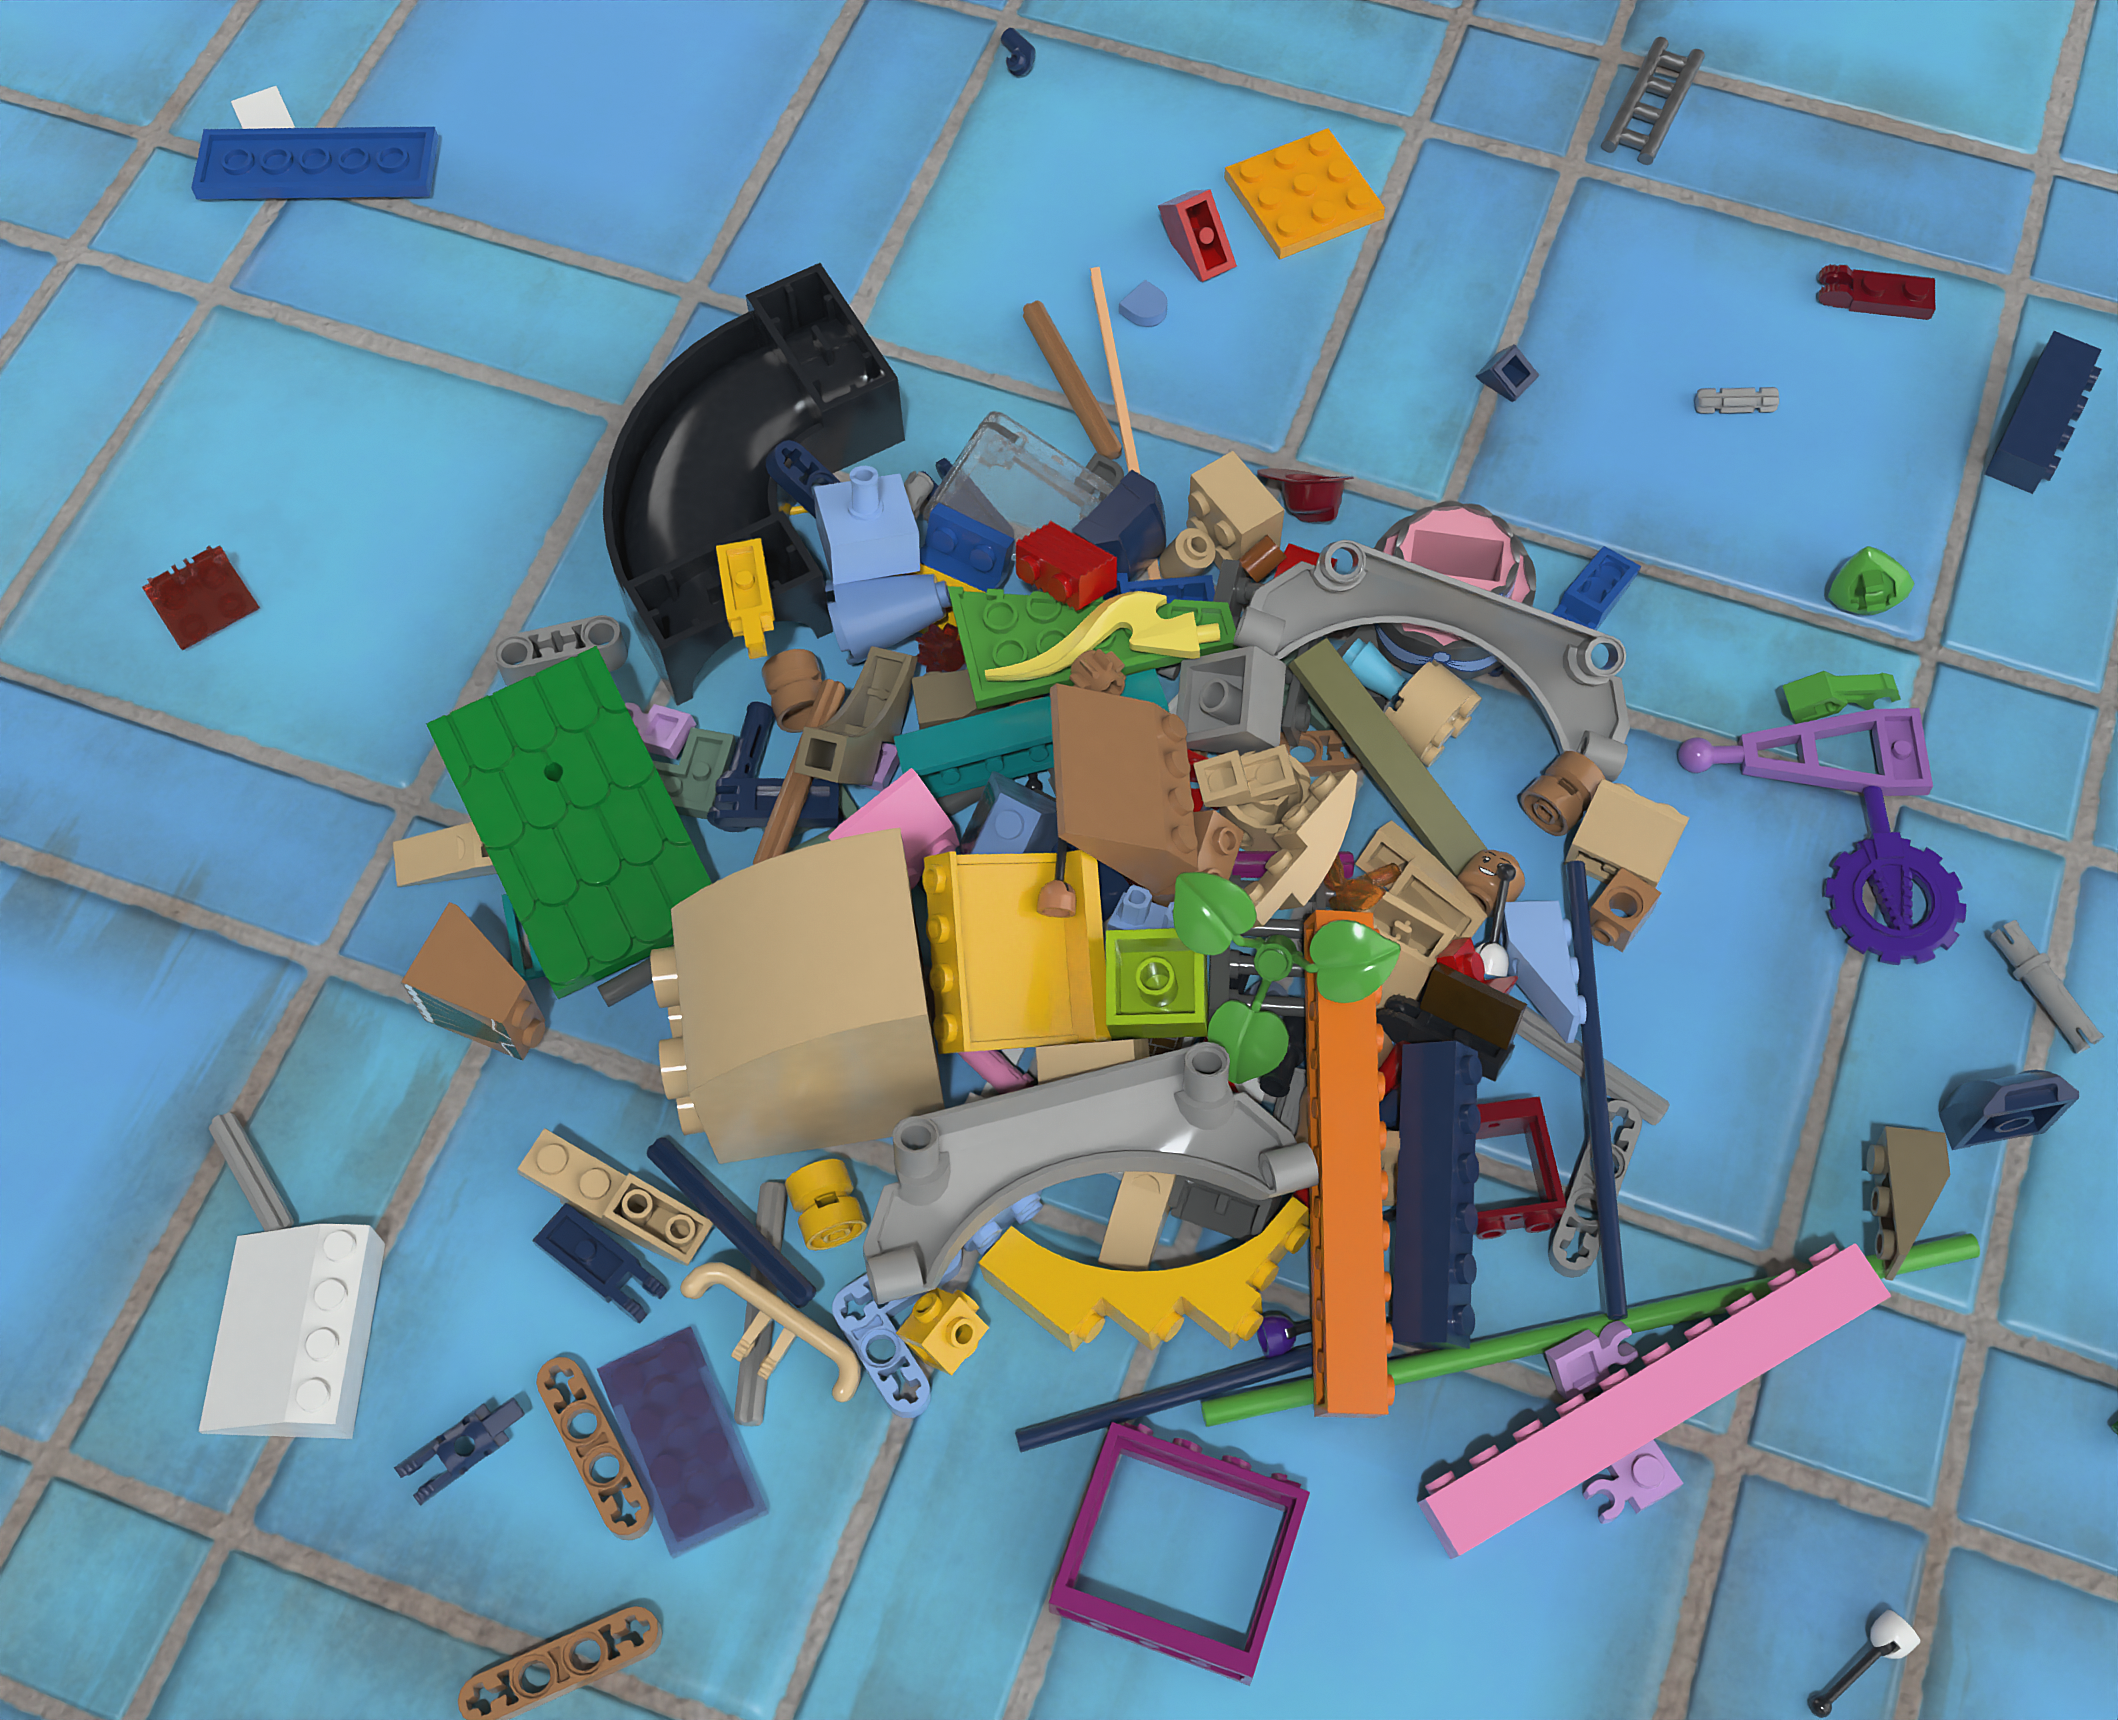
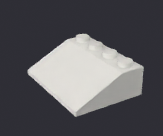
M314 1224L237 1236L199 1426L201 1434L353 1438L385 1243L370 1225Z

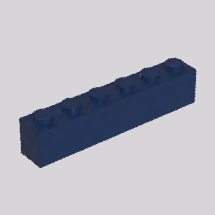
M1458 1041L1403 1044L1400 1150L1398 1155L1392 1330L1393 1343L1413 1349H1470V1335H1472L1475 1328V1314L1471 1307V1287L1477 1274L1476 1261L1472 1251L1473 1233L1478 1226V1214L1474 1205V1183L1477 1182L1479 1177V1162L1475 1155L1476 1133H1478L1481 1125V1116L1477 1107V1085L1482 1078V1066L1478 1058V1051Z

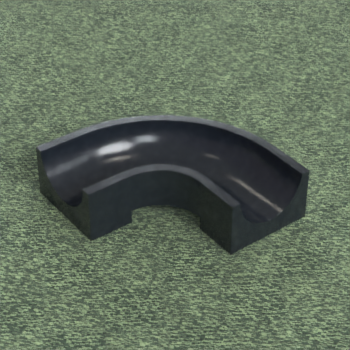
M821 263L745 295L748 307L747 313L719 326L674 359L648 386L631 410L618 435L609 460L603 494V524L607 550L631 624L677 706L693 699V683L702 666L718 649L735 638L727 620L716 546L761 538L775 617L773 622L795 621L806 624L812 629L817 639L833 632L823 574L789 521L790 510L796 505L797 501L769 475L766 468L768 454L783 441H795L802 445L833 474L905 441L898 377ZM786 457L783 464L790 469L793 462L790 458ZM804 472V475L799 480L803 482L809 475Z

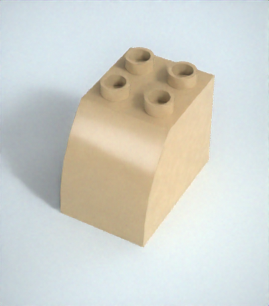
M900 827L848 836L767 859L737 871L699 890L671 909L674 946L653 949L650 954L656 1000L659 1008L668 1007L673 1037L659 1041L662 1081L667 1099H676L678 1115L683 1134L690 1135L705 1132L719 1164L893 1137L892 1132L901 1120L945 1109L930 1010L927 1012L926 996L928 992Z

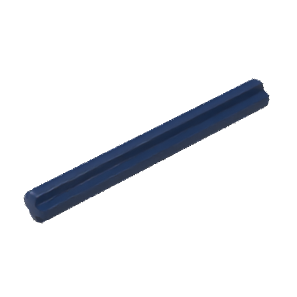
M660 1137L656 1139L653 1145L648 1147L647 1157L796 1308L805 1307L815 1297L816 1288L667 1138Z

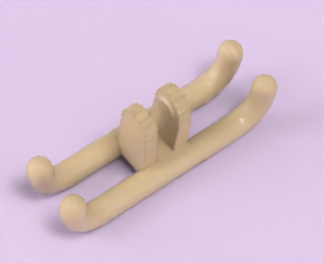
M708 1262L694 1268L682 1281L680 1291L684 1297L699 1299L710 1286L722 1284L760 1310L731 1354L739 1362L748 1357L755 1347L757 1339L773 1320L784 1326L771 1352L767 1353L759 1365L760 1369L757 1374L763 1379L767 1380L798 1336L837 1364L839 1377L832 1388V1396L836 1401L847 1402L856 1393L861 1381V1365L854 1350L843 1340L739 1269L722 1262Z

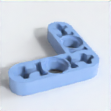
M961 1250L949 1264L937 1288L952 1280L959 1273L962 1267ZM865 1274L836 1294L832 1303V1312L836 1324L850 1347L857 1354L858 1360L889 1409L895 1415L902 1418L917 1417L928 1408L931 1401L930 1386L925 1374L904 1341L896 1334L897 1330L889 1319L917 1302L919 1298L929 1291L884 1303L885 1306L880 1309L873 1300L863 1308L865 1315L863 1319L857 1321L853 1315L844 1318L843 1316L848 1313L846 1306L848 1302L854 1300L857 1305H863L872 1299L868 1276ZM878 1339H887L896 1347L893 1358L884 1364H876L867 1357V1350L870 1344ZM904 1362L908 1364V1367L900 1368ZM899 1368L903 1379L909 1387H914L917 1384L920 1386L916 1390L918 1400L912 1404L905 1398L899 1401L895 1400L900 1393L898 1385L891 1374L895 1373ZM890 1375L885 1382H883L880 1379L881 1377H886Z

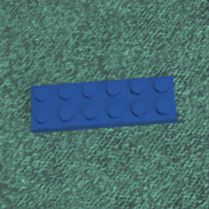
M435 126L203 129L191 189L196 199L430 197L438 135Z

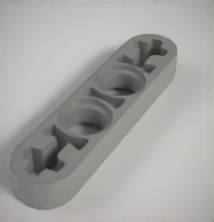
M1623 1100L1608 1102L1610 1132L1613 1127L1611 1121L1615 1116L1624 1118L1623 1126L1626 1127L1621 1131L1616 1144L1612 1143L1613 1162L1616 1166L1615 1185L1617 1196L1642 1127L1640 1112L1634 1105ZM1591 1133L1566 1200L1567 1207L1558 1222L1549 1247L1548 1257L1551 1266L1562 1276L1570 1278L1580 1277L1588 1272L1597 1257L1601 1245L1599 1220H1584L1575 1210V1201L1580 1198H1590L1597 1202L1595 1176L1590 1166V1159L1593 1158ZM1575 1231L1585 1234L1578 1249V1254L1583 1257H1578L1575 1263L1566 1260L1567 1252L1562 1248L1567 1249L1574 1237Z

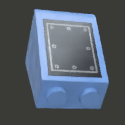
M992 771L959 842L960 845L956 849V855L1051 853L1052 848L1058 842L1056 802L996 771Z

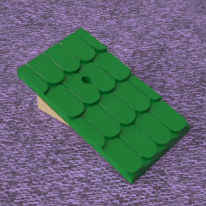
M597 646L579 653L576 657L572 656L537 672L532 677H526L494 692L493 695H487L454 710L447 716L443 715L426 723L514 911L558 999L650 956L653 949L666 948L674 944L671 909L694 893L711 885L712 882Z

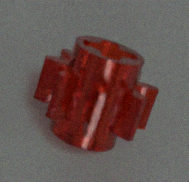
M947 623L942 630L940 627L931 624L929 625V631L925 632L922 637L916 638V641L919 643V654L916 655L918 657L917 662L924 666L927 665L926 673L933 671L942 672V670L944 673L953 672L966 664L956 626Z

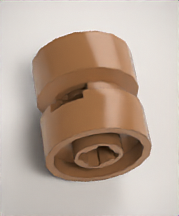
M792 649L772 656L765 662L761 670L766 690L772 698L771 706L777 725L783 731L800 733L803 732L822 679L816 656L811 651L805 649Z
M1565 751L1546 769L1545 775L1537 778L1522 793L1520 801L1528 817L1539 828L1554 836H1563L1583 817V812L1588 810L1602 778L1605 780L1606 778L1594 762L1583 754L1575 751Z

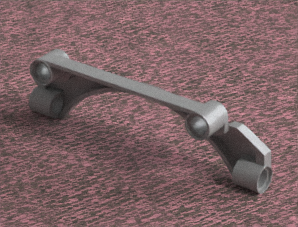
M1350 540L1333 542L1324 547L1318 557L1316 566L1301 561L1254 590L1249 604L1242 614L1234 636L1233 645L1240 648L1255 645L1278 660L1313 639L1333 631L1357 625L1406 623L1426 626L1450 633L1474 644L1493 656L1527 688L1549 723L1560 754L1565 751H1575L1583 754L1594 762L1606 780L1614 782L1618 778L1625 764L1628 746L1624 743L1630 730L1622 678L1614 675L1623 668L1626 661V651L1621 641L1613 636ZM1339 548L1347 550L1353 559L1352 568L1345 575L1335 572L1331 564L1332 555ZM1599 643L1607 648L1609 654L1607 663L1600 669L1595 667L1591 660L1592 650Z
M1210 1042L1198 1043L1191 1047L920 1116L907 1117L901 1120L892 1132L894 1165L898 1182L883 1186L863 1244V1257L871 1292L876 1305L934 1290L941 1281L949 1264L964 1244L983 1225L1022 1198L1046 1187L1071 1179L1123 1171L1158 1172L1203 1180L1230 1189L1251 1199L1265 1200L1318 1185L1319 1173L1315 1156L1306 1142L1297 1144L1292 1132L1245 1092L1232 1093L1228 1084L1229 1054L1223 1047Z

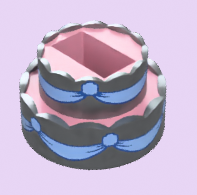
M1445 501L1432 507L1422 508L1415 514L1407 516L1392 525L1373 548L1533 607L1536 592V571L1533 561L1529 557L1523 543L1511 531L1506 521L1493 515L1481 505ZM1374 623L1379 651L1394 664L1413 674H1416L1427 662L1430 661L1432 663L1433 659L1461 680L1481 676L1502 665L1493 656L1479 647L1447 632L1406 623Z

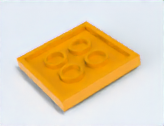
M1329 128L1225 167L1224 179L1279 260L1384 219V205Z

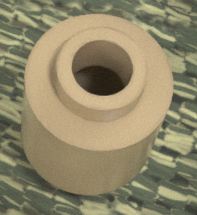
M1189 528L1183 530L1164 549L1160 556V572L1164 579L1199 576L1215 558L1216 551L1212 539L1199 529Z

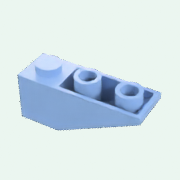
M1559 901L1506 902L1499 944L1505 948L1509 955L1508 974L1510 976H1518L1517 985L1566 1043H1574L1578 1025L1585 1024L1586 1002L1583 995H1577L1575 987L1578 984L1579 967L1577 958L1569 956L1568 947L1571 945L1569 919H1562Z

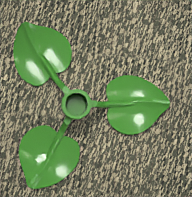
M1183 872L1176 878L1173 908L1174 927L1182 943L1192 951L1204 955L1221 954L1229 947L1231 941L1240 947L1255 948L1257 950L1254 965L1258 974L1263 977L1252 1007L1250 1008L1238 1000L1226 1001L1215 1011L1208 1027V1042L1218 1044L1229 1054L1228 1080L1232 1083L1242 1084L1265 1075L1275 1069L1284 1059L1289 1047V1033L1286 1025L1277 1014L1270 1011H1260L1272 981H1279L1287 977L1295 963L1308 973H1317V988L1324 998L1338 1003H1352L1371 995L1387 980L1397 963L1401 951L1400 944L1380 935L1364 924L1351 920L1332 921L1318 930L1309 948L1310 956L1314 963H1310L1303 958V953L1297 951L1294 942L1284 935H1272L1265 940L1261 937L1255 939L1243 938L1240 934L1250 930L1257 918L1255 905L1246 891L1232 881L1214 874Z

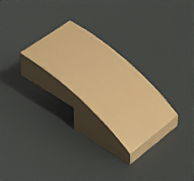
M1285 744L1242 758L1238 750L1193 763L1205 807L1248 804L1299 792Z

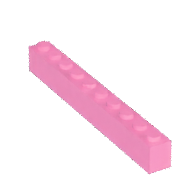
M1835 1243L1808 1258L1814 1268L1798 1276L1794 1268L1768 1282L1767 1284L1772 1293L1757 1301L1751 1292L1727 1306L1725 1309L1731 1317L1715 1326L1709 1317L1685 1331L1683 1334L1689 1341L1688 1343L1674 1351L1668 1343H1665L1641 1358L1646 1367L1634 1375L1630 1376L1627 1370L1623 1368L1599 1382L1598 1384L1603 1393L1587 1402L1581 1393L1557 1407L1556 1411L1561 1418L1545 1428L1541 1421L1537 1419L1512 1435L1518 1444L1500 1453L1496 1445H1493L1471 1458L1469 1462L1474 1469L1471 1472L1456 1479L1453 1472L1449 1471L1426 1485L1425 1488L1430 1496L1418 1502V1505L1450 1559L1464 1554L1891 1297V1294L1858 1245L1854 1243L1841 1252Z

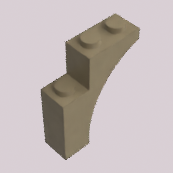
M871 646L861 674L839 711L823 725L817 727L804 726L794 772L836 783L872 785L882 741L895 743L894 736H898L901 733L918 657Z

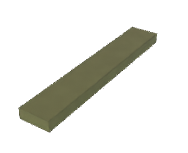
M1327 637L1288 665L1427 850L1458 878L1460 872L1472 857L1482 850H1488Z

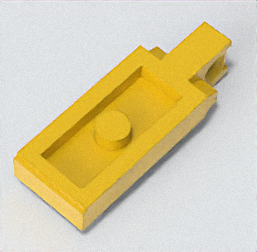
M761 538L716 546L727 620L730 629H732L733 636H744L749 659L766 657L768 655L764 632L774 630L773 621H775Z

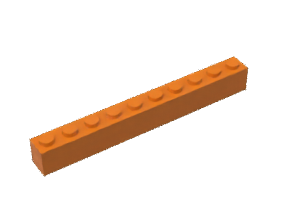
M1315 910L1304 922V958L1310 963H1314L1309 950L1311 941L1322 926L1332 921H1356L1380 934L1379 929L1374 928L1373 913ZM1305 971L1308 1145L1315 1156L1319 1173L1318 1185L1309 1187L1314 1417L1377 1418L1389 1414L1388 1406H1392L1395 1397L1394 1379L1392 1375L1387 1374V1354H1390L1392 1351L1393 1330L1391 1324L1386 1322L1385 1302L1390 1300L1392 1283L1390 1273L1384 1271V1251H1387L1389 1247L1390 1228L1388 1222L1383 1220L1382 1201L1386 1200L1388 1194V1175L1385 1170H1381V1151L1386 1146L1387 1129L1385 1122L1380 1121L1379 1102L1383 1100L1385 1094V1077L1383 1072H1378V1053L1383 1048L1384 1031L1382 1025L1377 1023L1376 1005H1379L1381 1001L1382 985L1362 1000L1352 1003H1338L1328 1000L1320 994L1317 988V973Z

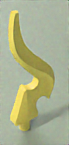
M1144 591L1127 592L1104 601L1068 636L1048 651L1018 664L985 670L986 681H1022L1050 676L1071 666L1079 655L1094 649L1119 628L1131 630L1132 636L1129 639V648L1133 651L1196 659L1200 658L1199 644L1220 641L1219 624L1213 623L1196 626L1194 612L1185 613L1171 619L1160 618L1156 611L1167 603V596Z

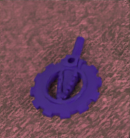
M1878 786L1865 787L1863 795L1872 835L1869 839L1856 844L1858 849L1856 852L1850 855L1844 851L1832 865L1838 872L1834 879L1829 877L1826 879L1825 897L1832 898L1833 910H1829L1828 915L1835 929L1842 927L1850 936L1847 943L1863 955L1868 950L1880 955L1879 962L1891 965H1900L1901 959H1914L1916 965L1931 961L1936 957L1933 951L1940 946L1948 950L1959 937V934L1954 929L1957 922H1965L1967 913L1966 904L1959 903L1957 892L1962 890L1963 887L1956 873L1951 872L1948 874L1940 864L1943 858L1928 847L1925 848L1924 852L1910 846L1911 840L1901 838L1900 832H1891L1882 789ZM1867 879H1869L1870 886L1873 887L1874 895L1877 896L1878 905H1881L1880 909L1882 914L1885 915L1884 919L1886 924H1889L1888 927L1878 923L1867 912L1863 903V886ZM1912 879L1924 890L1928 899V914L1924 922L1914 928H1911L1913 926V920L1911 919L1913 917V910H1911L1913 907V901L1911 900L1913 898V891H1911L1913 888Z

